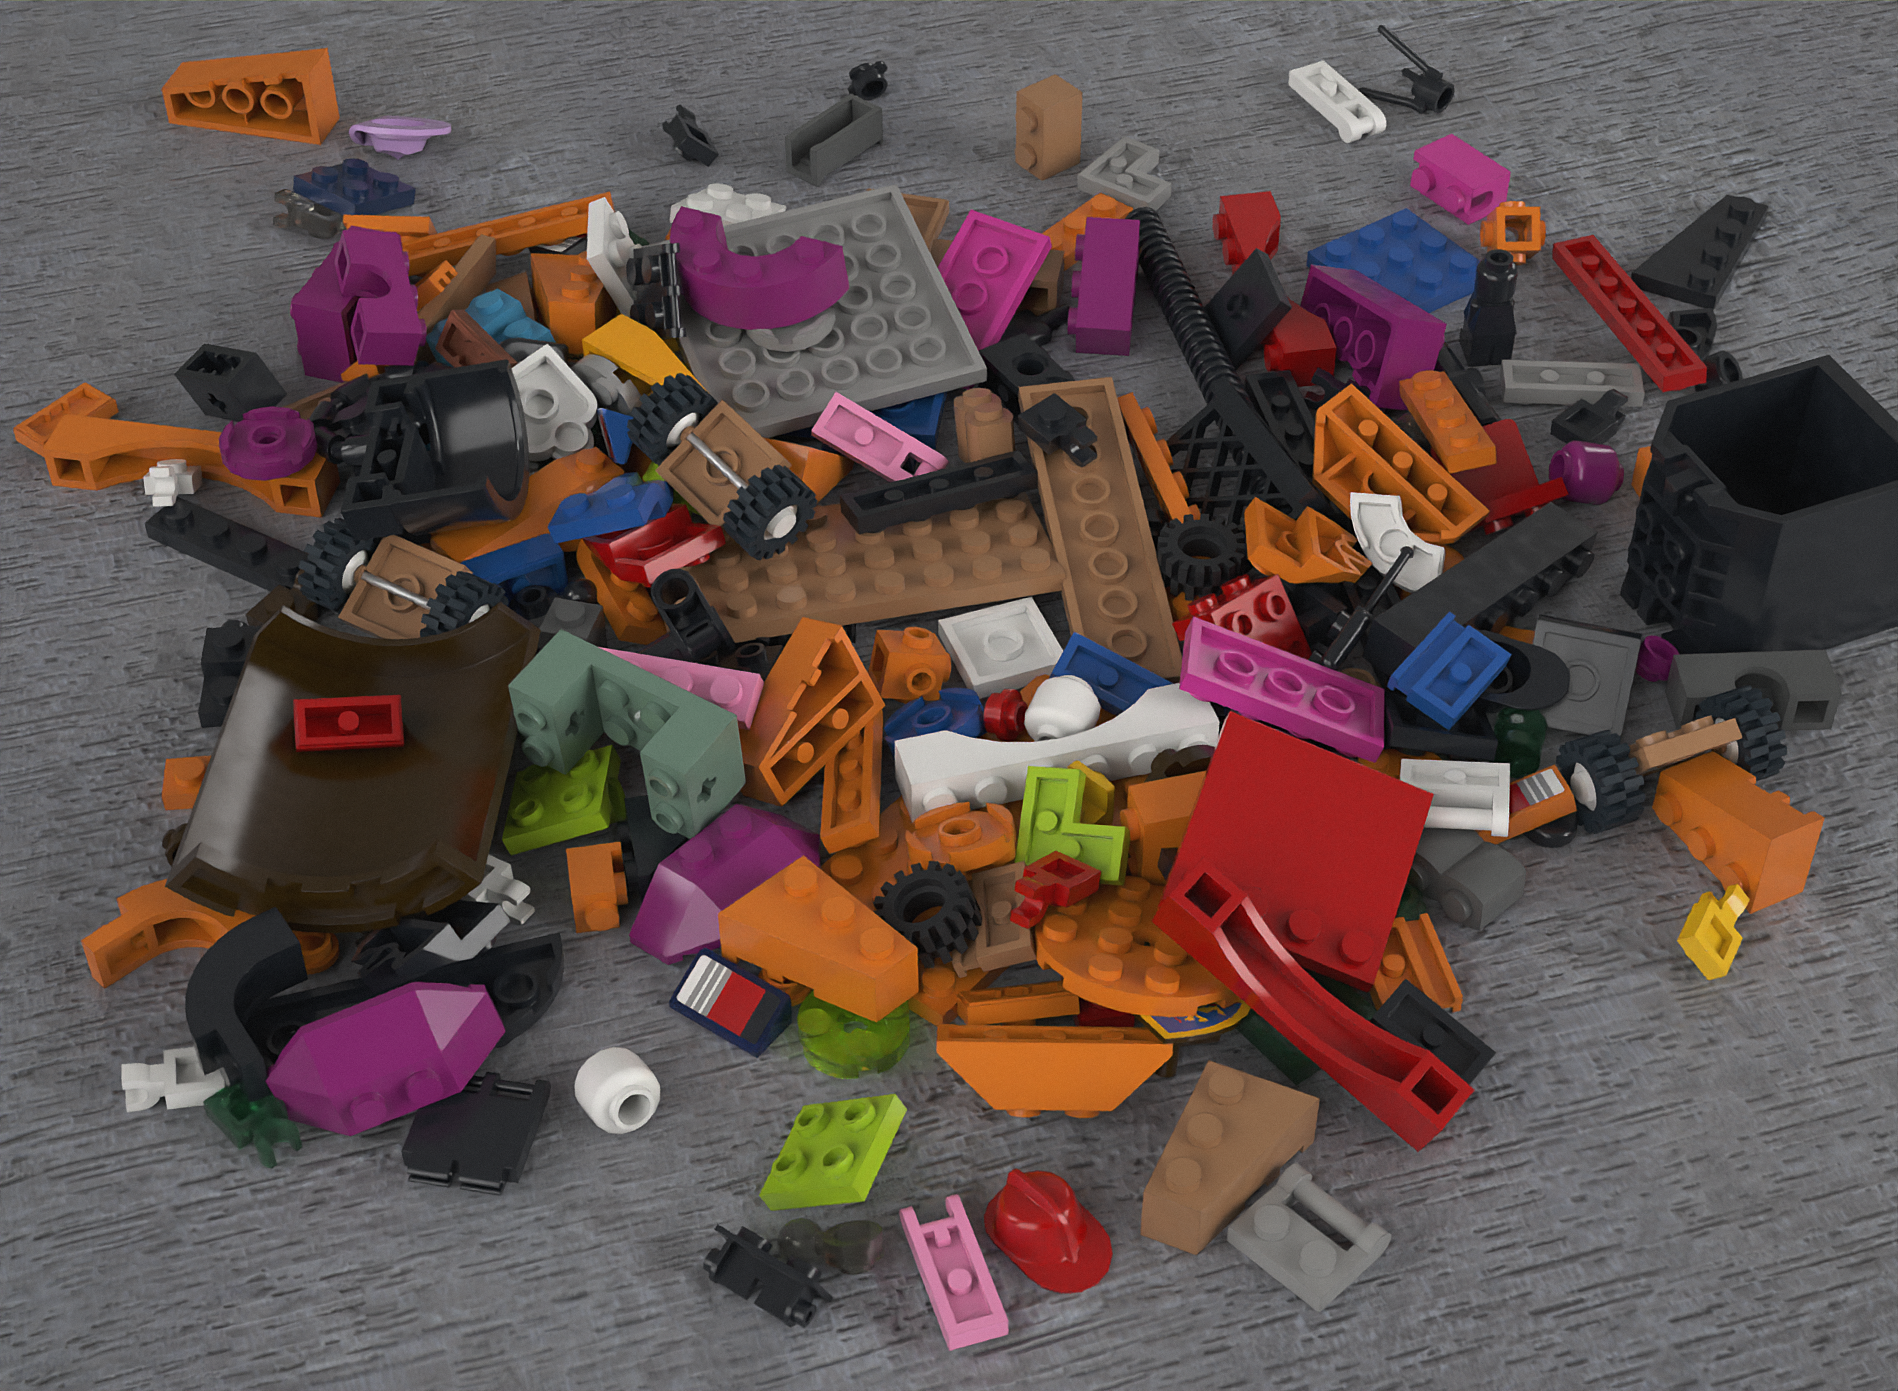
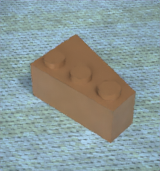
M1208 1060L1143 1191L1140 1235L1194 1255L1200 1253L1245 1209V1202L1263 1184L1269 1186L1280 1175V1168L1298 1151L1303 1153L1314 1142L1320 1098Z

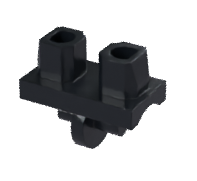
M1280 578L1309 647L1320 642L1329 648L1334 640L1326 634L1342 610L1347 612L1346 604L1339 599L1342 590L1341 583L1315 582L1294 584Z

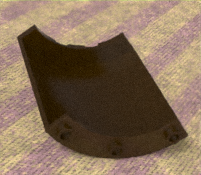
M499 602L484 615L451 631L421 638L379 639L334 630L313 622L282 606L253 637L165 887L190 901L234 917L236 910L258 915L276 907L291 930L318 933L363 932L399 925L400 919L403 916L423 910L427 915H430L466 896L479 886L483 880L518 731L508 685L535 657L541 629ZM401 695L403 747L296 752L293 700Z

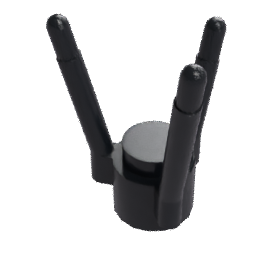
M1380 25L1378 27L1379 33L1424 73L1419 75L1408 68L1402 70V74L1414 82L1411 89V94L1415 96L1414 99L1364 87L1359 88L1358 91L1366 97L1408 107L1420 114H1423L1427 109L1438 114L1443 112L1453 98L1455 92L1454 85L1442 79V72L1431 67L1384 25Z

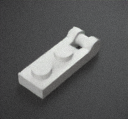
M1325 61L1289 71L1288 85L1338 128L1339 135L1345 143L1359 140L1362 134L1375 135L1386 129V119L1383 112Z

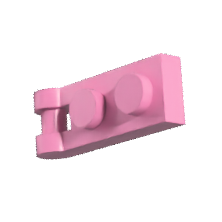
M835 392L811 430L813 437L889 482L942 470L949 464V461L937 451ZM909 456L920 463L914 475L902 469Z

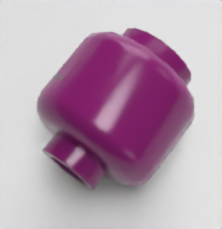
M1577 440L1570 441L1561 450L1555 452L1548 470L1549 481L1559 477L1563 478L1569 495L1561 499L1591 505H1601L1607 502L1614 492L1620 489L1624 480V468L1619 463L1618 455L1611 446Z

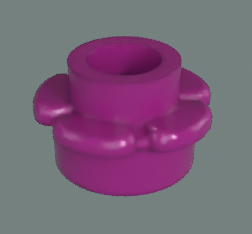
M1653 635L1647 636L1640 645L1635 671L1642 678L1651 682L1667 681L1673 655H1679V652L1665 639Z

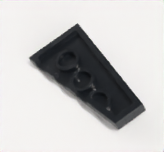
M1727 194L1632 271L1631 279L1640 290L1701 308H1712L1714 311L1765 222L1769 206L1757 203L1748 197H1735Z

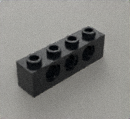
M1025 333L979 350L987 367V381L978 383V387L989 389L991 393L997 395L1001 399L1002 408L1009 410L1013 414V421L1017 425L1018 415L1021 414L1018 400L1019 387L1075 381L1070 372L1061 368L1043 347H1039ZM1124 425L1129 443V433L1126 426Z

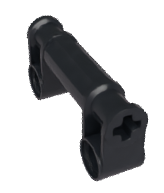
M670 569L662 572L655 579L651 587L652 600L670 631L634 653L698 664L699 660L723 646L731 648L736 645L714 606L709 605L693 576L688 571ZM685 598L682 602L675 604L678 600ZM537 648L535 656H536L543 648Z

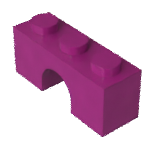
M343 230L334 264L342 296L363 297L358 299L350 329L358 364L414 365L418 348L425 345L427 330L425 320L418 317L417 288L415 285H410L408 278L409 256L406 251L401 250L397 232Z

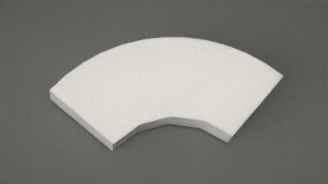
M1351 492L1350 511L1356 537L1367 559L1373 563V567L1383 577H1385L1401 553L1400 549L1404 546L1411 547L1414 551V556L1406 562L1393 581L1394 585L1407 592L1414 593L1443 573L1444 547L1426 543L1410 531L1403 518L1400 496Z

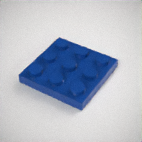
M1405 208L1308 251L1306 266L1310 268L1311 265L1357 270L1424 311L1431 313L1473 293L1476 269L1480 260Z

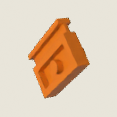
M1428 913L1420 914L1419 920L1406 922L1404 917L1394 919L1374 985L1369 990L1377 1011L1405 979L1442 1009L1451 1008L1452 1012L1461 1011L1463 995Z

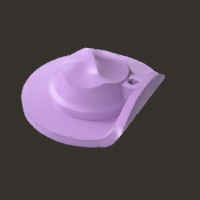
M382 116L351 126L349 135L354 143L373 146L377 152L389 154L399 160L405 155L422 151L427 139L431 138V136L451 133V124L426 118Z

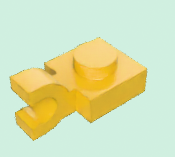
M1738 884L1728 886L1720 900H1717L1711 891L1702 893L1698 903L1693 904L1677 939L1685 954L1695 963L1707 980L1727 975L1743 939L1734 928V924L1747 907L1750 899Z

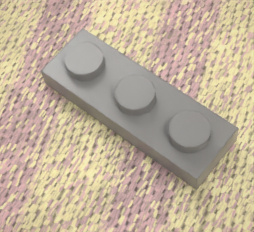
M1502 360L1500 381L1503 403H1518L1522 405L1532 403L1563 404L1572 406L1582 398L1594 404L1607 391L1615 389L1628 397V401L1621 407H1642L1645 391L1639 364Z

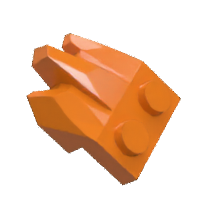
M1257 497L1252 500L1244 511L1248 559L1264 575L1272 576L1278 574L1283 580L1294 584L1315 582L1340 583L1343 581L1355 583L1373 564L1352 548L1358 540L1355 536L1308 506L1297 520L1287 516Z

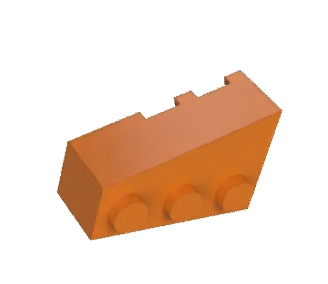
M587 251L581 252L579 255L531 253L532 290L535 305L538 308L540 323H543V326L551 331L556 343L568 346L569 354H584L582 339L615 318L616 304L589 264Z
M1714 751L1660 771L1652 809L1663 824L1669 826L1688 846L1693 857L1702 861L1715 875L1725 891L1728 886L1734 884L1740 886L1750 899L1745 908L1750 914L1803 892L1825 817L1815 811L1806 814L1801 813L1789 805L1790 797L1779 790L1773 793L1766 792L1755 785L1756 776Z
M804 855L718 913L723 959L738 964L742 959L766 969L768 978L780 983H784L788 978L814 989V997L876 1023L919 992L918 948Z

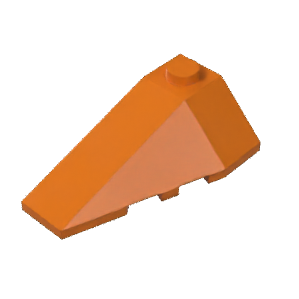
M597 447L583 449L578 453L556 459L529 476L526 502L522 512L516 519L510 522L440 532L431 538V547L438 554L461 563L543 534H550L547 526L557 511L559 504L565 498L578 493H585L587 495L595 492L612 479L625 474V472ZM582 538L558 544L564 552L577 551Z

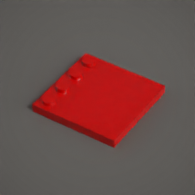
M1230 711L1224 720L1157 907L1160 908L1168 894L1204 857L1249 896L1260 917L1275 938L1300 966L1367 993L1374 985L1434 794Z

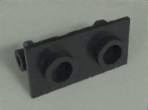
M717 1224L714 1230L726 1242L721 1250L713 1248L704 1260L703 1269L709 1272L710 1281L720 1284L745 1300L749 1299L756 1285L761 1281L765 1285L754 1304L789 1327H794L798 1324L805 1328L810 1324L816 1313V1306L812 1304L816 1295L828 1302H831L833 1296L818 1283L822 1273L807 1262L791 1255L788 1261L784 1263L768 1254L773 1245L755 1232L742 1226L737 1235Z

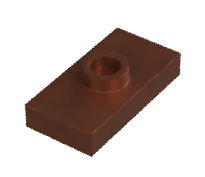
M451 310L435 349L454 368L506 359L509 361L511 368L518 364L465 310Z

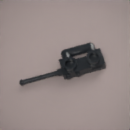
M1404 546L1400 549V555L1364 607L1358 605L1352 615L1342 610L1326 634L1334 641L1325 654L1315 649L1308 659L1309 661L1335 671L1340 669L1375 618L1372 613L1409 558H1413L1414 551L1411 547Z

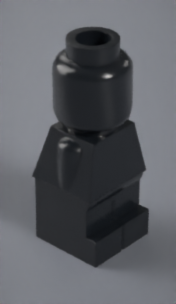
M1495 249L1487 252L1485 258L1477 265L1474 291L1463 312L1464 324L1460 330L1459 343L1468 367L1501 365L1502 360L1512 359L1515 334H1517L1513 313L1515 301L1512 297L1515 294L1518 269L1513 262L1512 254L1505 250Z

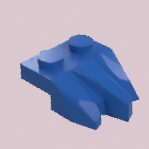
M637 472L625 473L612 479L595 492L587 495L585 493H578L565 498L559 504L547 527L556 544L644 526L647 520L666 516L673 502L674 488L663 480L643 482Z

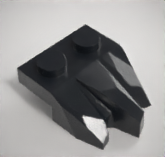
M458 900L430 915L423 911L415 920L401 918L399 925L375 929L359 944L351 962L363 966L358 971V974L375 994L426 975L430 971L485 953L495 944L497 940L496 935L511 920L498 903Z

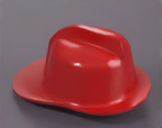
M1015 1168L1010 1171L1006 1185L988 1203L984 1214L986 1234L994 1245L1030 1280L1043 1289L1061 1294L1080 1293L1097 1285L1108 1273L1113 1256L1110 1237L1100 1222L1078 1201L1074 1190L1062 1177L1052 1172L1041 1170L1023 1173Z

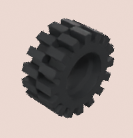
M1201 513L1200 520H1194L1193 515L1188 514L1184 515L1183 523L1175 518L1170 521L1169 528L1164 526L1160 532V537L1158 536L1157 559L1164 587L1170 586V593L1176 597L1181 592H1185V600L1194 601L1195 595L1204 597L1209 594H1215L1216 596L1223 594L1220 587L1222 584L1245 575L1246 536L1243 532L1238 533V526L1232 522L1225 526L1226 518L1217 516L1215 522L1209 521V514ZM1192 556H1206L1211 559H1197Z
M929 861L927 870H923L920 863L911 865L912 874L905 876L903 871L900 870L894 874L897 883L892 885L886 881L880 888L885 897L876 896L873 902L876 911L873 912L918 948V963L921 960L925 969L935 967L934 959L938 957L941 958L943 964L952 961L953 959L949 953L954 949L962 955L968 949L964 939L975 941L979 934L975 926L982 925V916L979 912L981 909L965 876L960 870L957 872L955 867L948 863L941 868L938 861ZM942 907L933 917L922 922L912 923L922 912L930 908Z

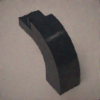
M276 907L240 923L219 938L207 950L195 967L189 980L185 997L186 1019L199 1065L204 1075L206 1076L219 1069L228 1087L230 1088L238 1084L250 1104L271 1095L272 1092L266 1083L268 1076L263 1057L244 1029L254 1010L264 1001L308 980L300 942Z

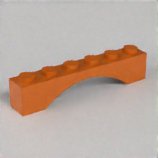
M71 414L63 415L42 449L53 486L98 491L116 484L144 479L143 477L149 472V468L157 466L159 461L183 459L186 460L187 466H201L202 478L225 482L247 490L264 500L278 513L311 517H323L340 483L337 464L329 463L317 452L312 461L300 471L284 478L266 481L251 480L231 473L223 464L219 447V437L222 432Z

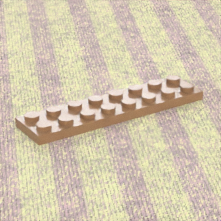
M1112 377L1019 387L1018 400L1021 413L1056 393L1086 418V426L1097 436V441L1088 446L1097 454V459L1084 467L1076 465L1061 448L1049 455L1027 436L1033 467L1038 472V490L1049 539L1058 564L1061 563L1066 573V579H1062L1061 593L1071 636L1076 632L1174 684L1180 683L1182 655L1177 635L1172 625L1173 619Z

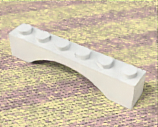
M1180 683L1148 689L1134 705L1114 719L1088 731L1059 739L1036 742H998L971 738L945 730L894 741L895 779L911 821L914 822L920 815L932 809L954 803L969 802L970 809L974 810L986 807V803L1003 804L1022 800L1024 798L1028 766L1067 769V766L1078 760L1091 770L1102 773L1109 781L1151 773L1153 759L1166 749H1175L1178 752L1181 749L1194 745L1215 747L1218 740L1219 719L1210 702H1203L1194 698L1188 692L1180 690Z

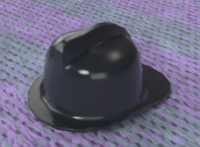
M1486 630L1478 631L1512 655L1506 667L1471 705L1472 708L1488 714L1502 713L1511 708L1532 711L1548 708L1563 698L1569 688L1570 674L1566 663L1555 653L1540 646L1511 639L1498 633Z

